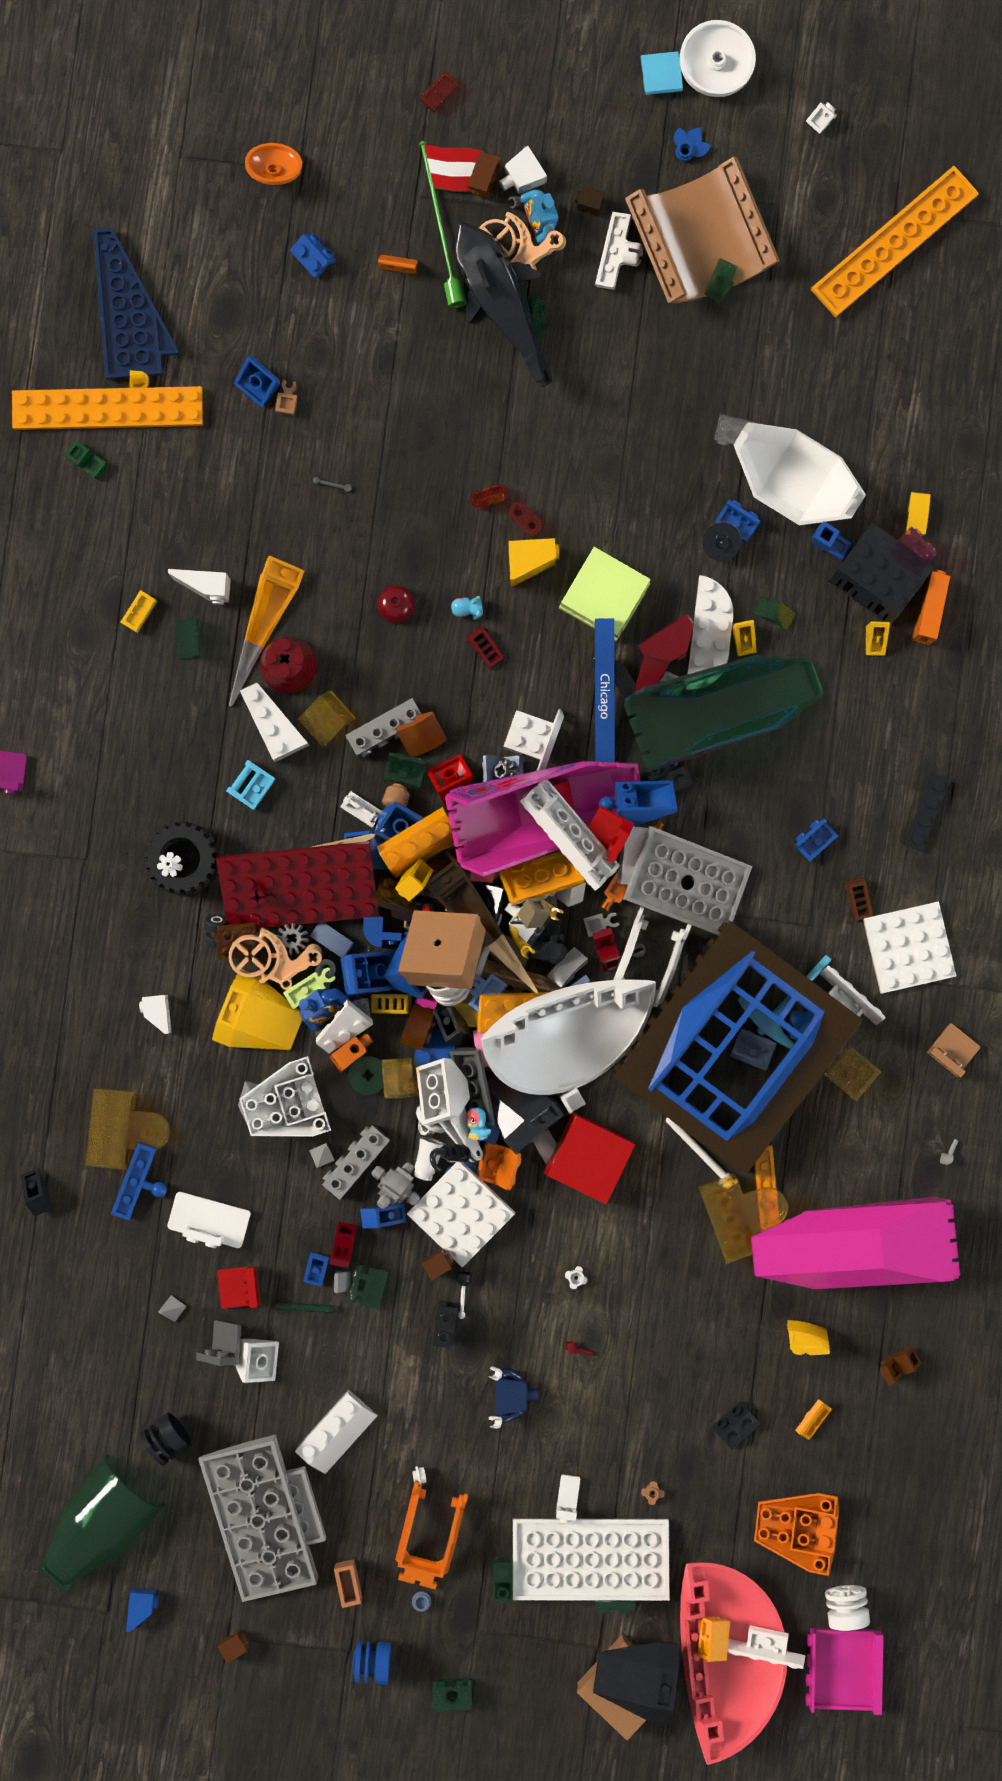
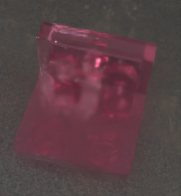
M911 526L898 541L930 563L937 556L935 547L931 543H926L922 538V533L917 528L914 529Z

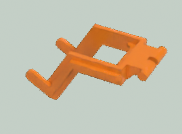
M415 1480L395 1558L398 1562L397 1567L405 1568L404 1573H399L398 1580L415 1584V1580L420 1581L419 1586L436 1590L437 1582L433 1581L434 1577L443 1578V1575L449 1571L468 1494L464 1493V1496L459 1494L458 1498H452L451 1507H455L456 1510L443 1560L435 1562L410 1555L406 1550L418 1499H425L427 1491L421 1489L422 1484L419 1485V1481Z

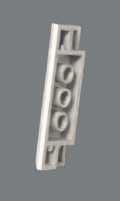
M548 779L539 782L520 800L523 807L533 816L537 824L543 828L549 838L554 841L563 855L570 860L574 868L580 872L594 890L600 888L606 879L613 875L620 867L616 860L614 863L607 861L609 853L606 852V848Z

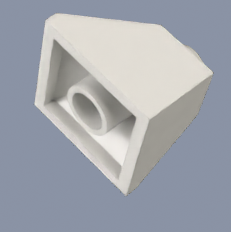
M240 1339L239 1364L235 1366L242 1382L275 1381L279 1342Z

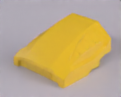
M787 1320L790 1350L794 1354H830L828 1334L825 1327L807 1322Z

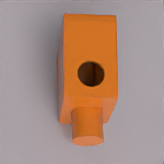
M367 1033L359 1039L355 1036L329 1058L340 1072H343L367 1052L365 1048L373 1040ZM353 1046L356 1047L357 1052L352 1053L350 1051V1048H352Z

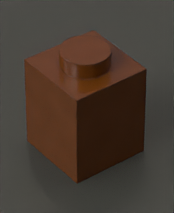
M239 1629L221 1640L217 1648L228 1664L248 1651L250 1641L245 1633L242 1634Z

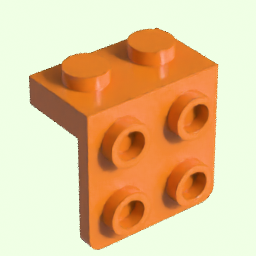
M485 1142L483 1158L479 1162L476 1175L482 1181L496 1184L510 1191L516 1181L517 1168L521 1164V1153L516 1155L511 1148Z

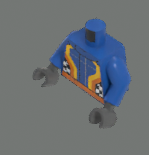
M317 989L308 997L300 1000V1016L311 1031H315L317 1038L324 1029V1027L318 1026L324 1024L337 1011H340L344 1007L345 1001L350 998L340 992L339 989ZM350 1001L360 1009V1004L358 1001Z

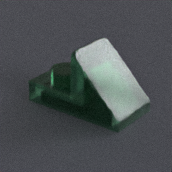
M721 258L718 259L704 295L721 303L734 284L732 278L737 266Z

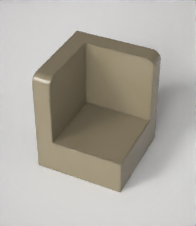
M543 897L527 898L518 915L526 929L539 928L544 925L551 910Z

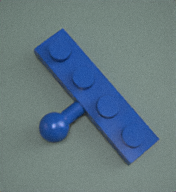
M138 1141L111 1215L129 1220L141 1188L152 1191L155 1197H163L166 1194L167 1187L164 1183L157 1182L153 1184L144 1181L156 1152V1147Z

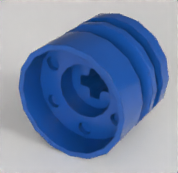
M363 1640L357 1641L352 1668L354 1683L360 1684L362 1674L364 1675V1684H368L370 1675H374L375 1685H388L391 1642L378 1641L376 1650H372L371 1641H367L366 1650H363Z

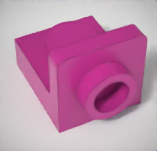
M427 989L423 999L416 998L415 1004L432 1010L435 1009L437 1001Z

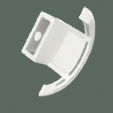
M559 708L554 723L516 710L504 749L539 759L537 771L546 769L564 719L562 710Z

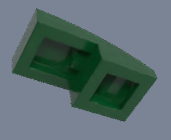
M76 440L64 454L66 458L96 480H98L108 466L105 461Z

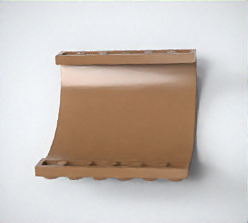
M733 156L715 170L677 188L646 196L644 189H639L625 198L668 303L688 302L716 294L738 285L780 262L737 157Z

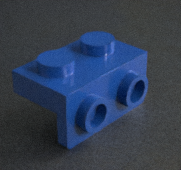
M305 233L298 239L290 251L314 278H318L329 264L335 263L336 259L333 257L331 250L321 244V240L316 234Z
M728 500L714 523L723 522L731 524L738 530L741 540L747 543L759 525L760 520L754 512H747L742 509L743 506L737 501Z
M824 818L821 821L816 819L809 826L811 828L809 832L805 834L803 831L795 839L797 843L794 846L809 862L838 837Z

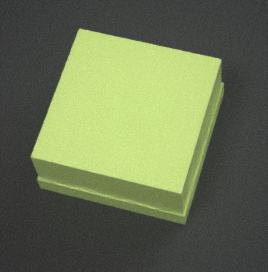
M593 547L563 598L559 609L594 629L595 618H614V641L617 642L643 599L651 579Z

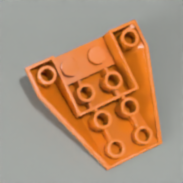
M814 1493L759 1501L754 1541L808 1572L829 1576L836 1546L839 1519L838 1496Z

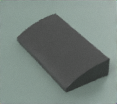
M459 1047L449 1051L451 1059L468 1080L470 1099L465 1106L466 1112L471 1108H481L486 1114L485 1126H495L481 1050Z

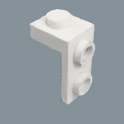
M561 1475L556 1508V1518L560 1519L559 1521L571 1523V1520L576 1521V1507L580 1477Z

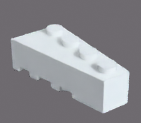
M258 683L240 690L275 762L310 746Z

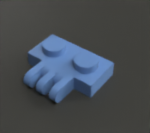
M475 974V979L479 983L477 984L473 981L472 986L475 988L473 990L470 989L469 993L474 997L468 1004L479 1011L480 994L503 993L508 985L494 974H491L487 980Z

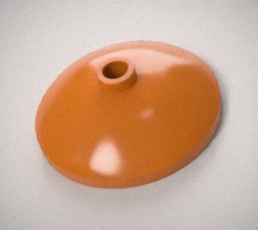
M266 143L258 145L248 152L245 158V168L247 173L260 183L274 186L283 185L299 176L302 170V159L289 146L278 143Z

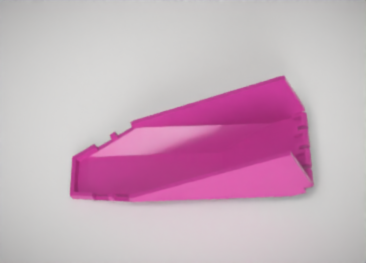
M934 1196L804 1211L802 1214L792 1219H787L773 1228L770 1227L751 1236L754 1274L757 1277L811 1289L954 1281V1279H959L960 1268L959 1261L952 1262V1259L958 1258L957 1242H950V1239L956 1238L955 1222H948V1219L954 1218L953 1204H951L949 1199Z

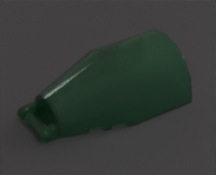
M107 1454L67 1500L46 1555L34 1569L37 1573L41 1572L60 1589L59 1592L63 1595L75 1582L126 1552L165 1506L163 1502L158 1505L149 1503L131 1491L111 1470L108 1464L110 1456Z

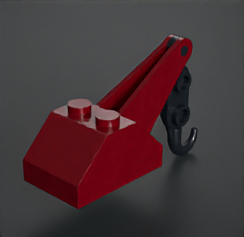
M688 613L638 645L644 658L637 683H635L626 667L614 659V683L623 696L631 698L633 709L641 710L652 693V689L646 693L644 691L645 687L650 688V685L651 687L652 685H657L671 661L675 660L678 662L686 657L685 652L688 650L694 625ZM594 656L593 659H592V666H593L594 670H595V656Z

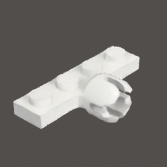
M612 212L596 278V287L615 290L620 267L622 265L638 266L641 262L639 257L643 255L642 245L627 241L632 219L631 214Z

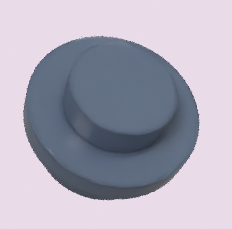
M424 1591L415 1593L412 1598L414 1609L420 1612L428 1610L431 1606L430 1595Z

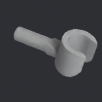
M954 1139L948 1154H941L940 1163L948 1165L953 1162V1154L959 1142L958 1140Z

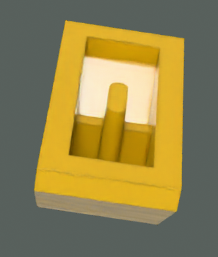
M754 620L735 623L732 627L737 655L743 656L757 653Z
M870 622L866 626V655L885 656L890 622Z

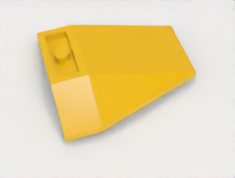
M237 973L217 1019L212 1040L228 1047L291 1050L302 1022L300 1010L297 1007L293 1009L289 1001L267 982L260 983V976L244 977Z

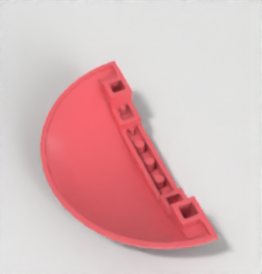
M696 1562L686 1564L682 1583L680 1610L681 1646L691 1712L706 1764L709 1765L720 1762L741 1751L763 1730L781 1698L787 1674V1665L772 1664L769 1661L760 1659L753 1660L750 1657L735 1656L728 1652L727 1661L708 1662L698 1657L701 1618L717 1616L720 1617V1620H729V1639L747 1642L750 1625L784 1632L778 1612L770 1598L753 1580L739 1571L724 1565Z

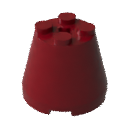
M284 636L273 640L266 646L260 659V671L265 682L277 692L298 693L306 689L313 682L317 671V658L307 642L297 637ZM283 656L290 662L288 664L283 663L281 657Z

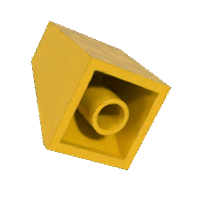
M555 538L509 541L511 586H516L555 565L556 559H559V544H555Z

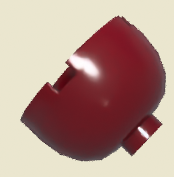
M392 585L380 593L377 600V608L384 620L391 624H400L406 622L414 613L415 601L408 589Z

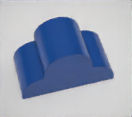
M396 950L343 956L341 958L346 996L397 990L384 977Z

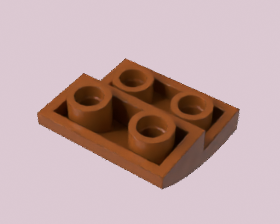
M433 711L415 716L414 722L397 726L396 732L411 758L424 754L447 741Z

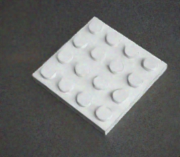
M939 902L863 919L880 993L956 977Z
M456 1162L411 1208L407 1215L445 1251L448 1250L452 1258L463 1267L516 1212L467 1165Z

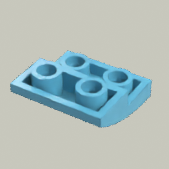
M678 51L641 55L645 95L683 91Z

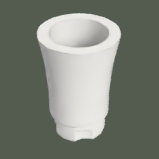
M420 1137L419 1151L414 1167L415 1177L426 1181L432 1180L436 1170L430 1163V1153L433 1149L446 1145L445 1143L428 1137ZM436 1156V1164H438L440 1156Z

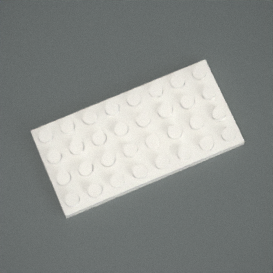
M513 1518V1600H669L668 1519H576V1521L571 1520V1523H564L559 1521L560 1519Z

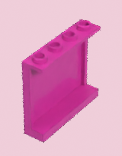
M810 1628V1634H807V1646L810 1647V1654H807L806 1662L807 1666H810L809 1674H806V1685L809 1686V1694L806 1693V1706H809L811 1713H814V1709L864 1710L872 1711L874 1715H882L883 1634L881 1630L857 1629L841 1631L831 1628Z

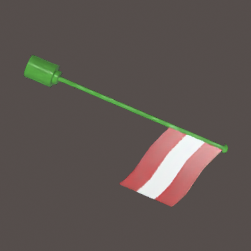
M421 141L419 146L423 152L450 276L447 282L444 283L449 308H460L467 304L462 280L453 276L434 188L452 192H472L471 189H468L467 185L479 153L483 151L472 148H443L426 145V142Z

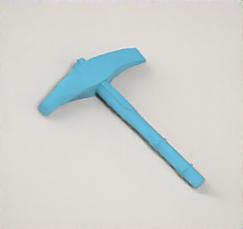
M825 955L806 977L813 981L831 959ZM789 995L773 1011L774 1014L780 1015L790 1000ZM741 996L737 1000L743 1010L746 1011L750 1002ZM758 1008L753 1010L749 1018L758 1027L757 1033L761 1036L766 1034L774 1041L791 1050L795 1042L784 1034L780 1025Z

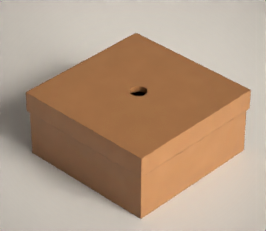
M414 910L398 969L400 975L406 979L409 985L472 989L486 932L478 914Z
M622 1634L608 1650L634 1645ZM596 1662L577 1682V1693L619 1734L628 1740L646 1720L593 1693Z

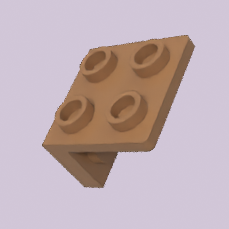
M950 1023L926 1053L956 1077L961 1078L966 1072L963 1069L978 1052L980 1046Z

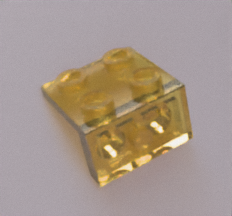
M330 690L320 695L298 720L316 741L324 747L343 727L351 724L356 717Z

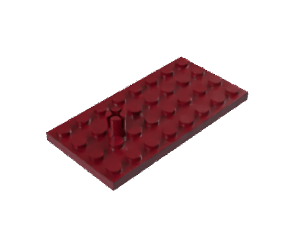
M370 841L218 856L216 858L228 925L255 923L257 929L285 926V924L292 925V923L298 925L380 916V908L377 906L376 881Z

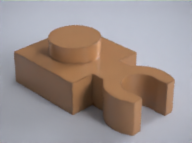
M283 380L282 388L284 393L278 392L275 412L295 416L297 395L292 394L296 391L297 385L293 381V386L287 388V382Z

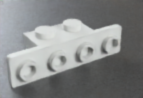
M827 966L820 972V975L833 986L828 994L859 1017L863 1013L875 1025L885 1019L880 1009L868 1002L867 998L857 992L850 982L845 981L837 970Z
M750 1625L747 1642L733 1639L728 1640L727 1652L735 1656L742 1655L753 1660L760 1659L769 1661L772 1664H783L794 1669H803L805 1655L786 1651L789 1633Z

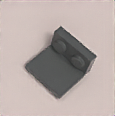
M215 1320L212 1348H206L205 1352H197L196 1360L218 1366L238 1365L241 1325Z

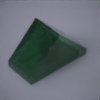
M761 597L753 615L788 631L796 614L782 602Z

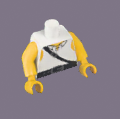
M546 902L551 913L544 925L539 928L526 929L518 915L523 904L521 907L518 905L511 906L510 903L506 906L505 911L513 916L509 921V931L513 942L521 950L523 957L529 959L526 955L529 950L533 954L535 953V950L529 946L535 942L551 919L560 920L556 917V913L563 914V910L557 909Z

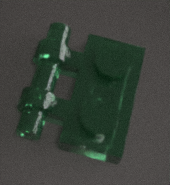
M357 1263L356 1269L352 1273L353 1281L347 1292L349 1294L347 1301L355 1303L356 1296L362 1297L360 1305L379 1310L389 1271L370 1266L367 1274L363 1272L364 1265ZM361 1279L366 1280L364 1291L358 1289Z

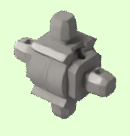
M406 1163L402 1168L398 1166L396 1170L390 1168L387 1173L380 1166H376L372 1171L373 1177L381 1180L378 1184V1187L381 1189L378 1194L381 1197L377 1201V1205L381 1209H385L390 1203L394 1205L396 1201L401 1204L404 1199L414 1206L419 1201V1195L410 1191L414 1186L411 1183L414 1178L411 1176L414 1171V1166L411 1163Z

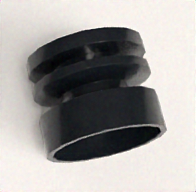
M167 1412L157 1420L158 1428L151 1424L148 1430L145 1429L140 1433L147 1451L162 1466H165L169 1459L173 1460L175 1458L174 1450L181 1454L192 1445L187 1431L170 1412Z

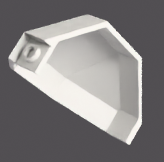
M748 422L734 443L736 453L754 498L798 525L852 518L866 496L842 457L797 429Z

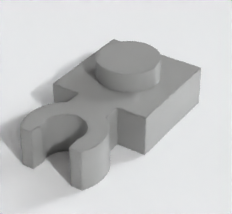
M610 913L604 919L602 914L584 918L588 937L593 936L592 933L606 929V926L617 927L619 923L612 924L610 922V918L616 916V913Z

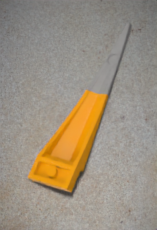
M268 556L263 572L260 574L229 706H232L236 701L262 649L298 590L305 571L272 556Z

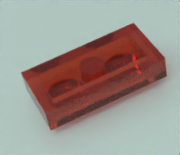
M445 70L419 97L420 101L434 113L459 87V82Z

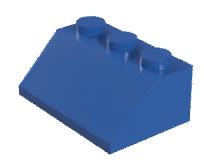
M406 932L384 977L395 989L423 999L427 991L426 986L409 985L406 979L398 972L408 932Z

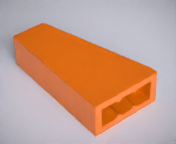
M935 570L928 575L912 641L931 645L938 638L950 576L946 575L944 571Z

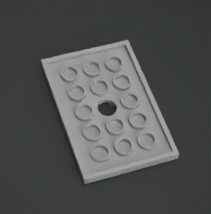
M649 826L623 899L718 935L720 932L717 930L724 921L727 923L729 920L732 922L734 920L752 866ZM686 875H690L694 881L693 887L688 890L683 889L681 886V880Z

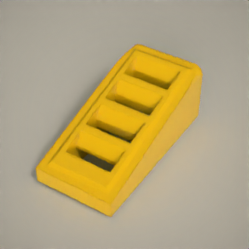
M371 994V1013H411L412 995ZM378 998H381V1009H378ZM386 998H389V1009H386ZM394 998H397V1009H394ZM402 998H404V1009H402Z

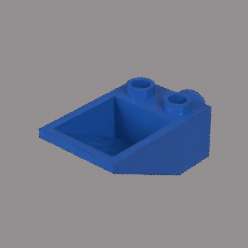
M673 781L615 782L613 799L603 797L599 802V807L603 806L610 811L615 808L616 814L635 823L634 826L677 812Z

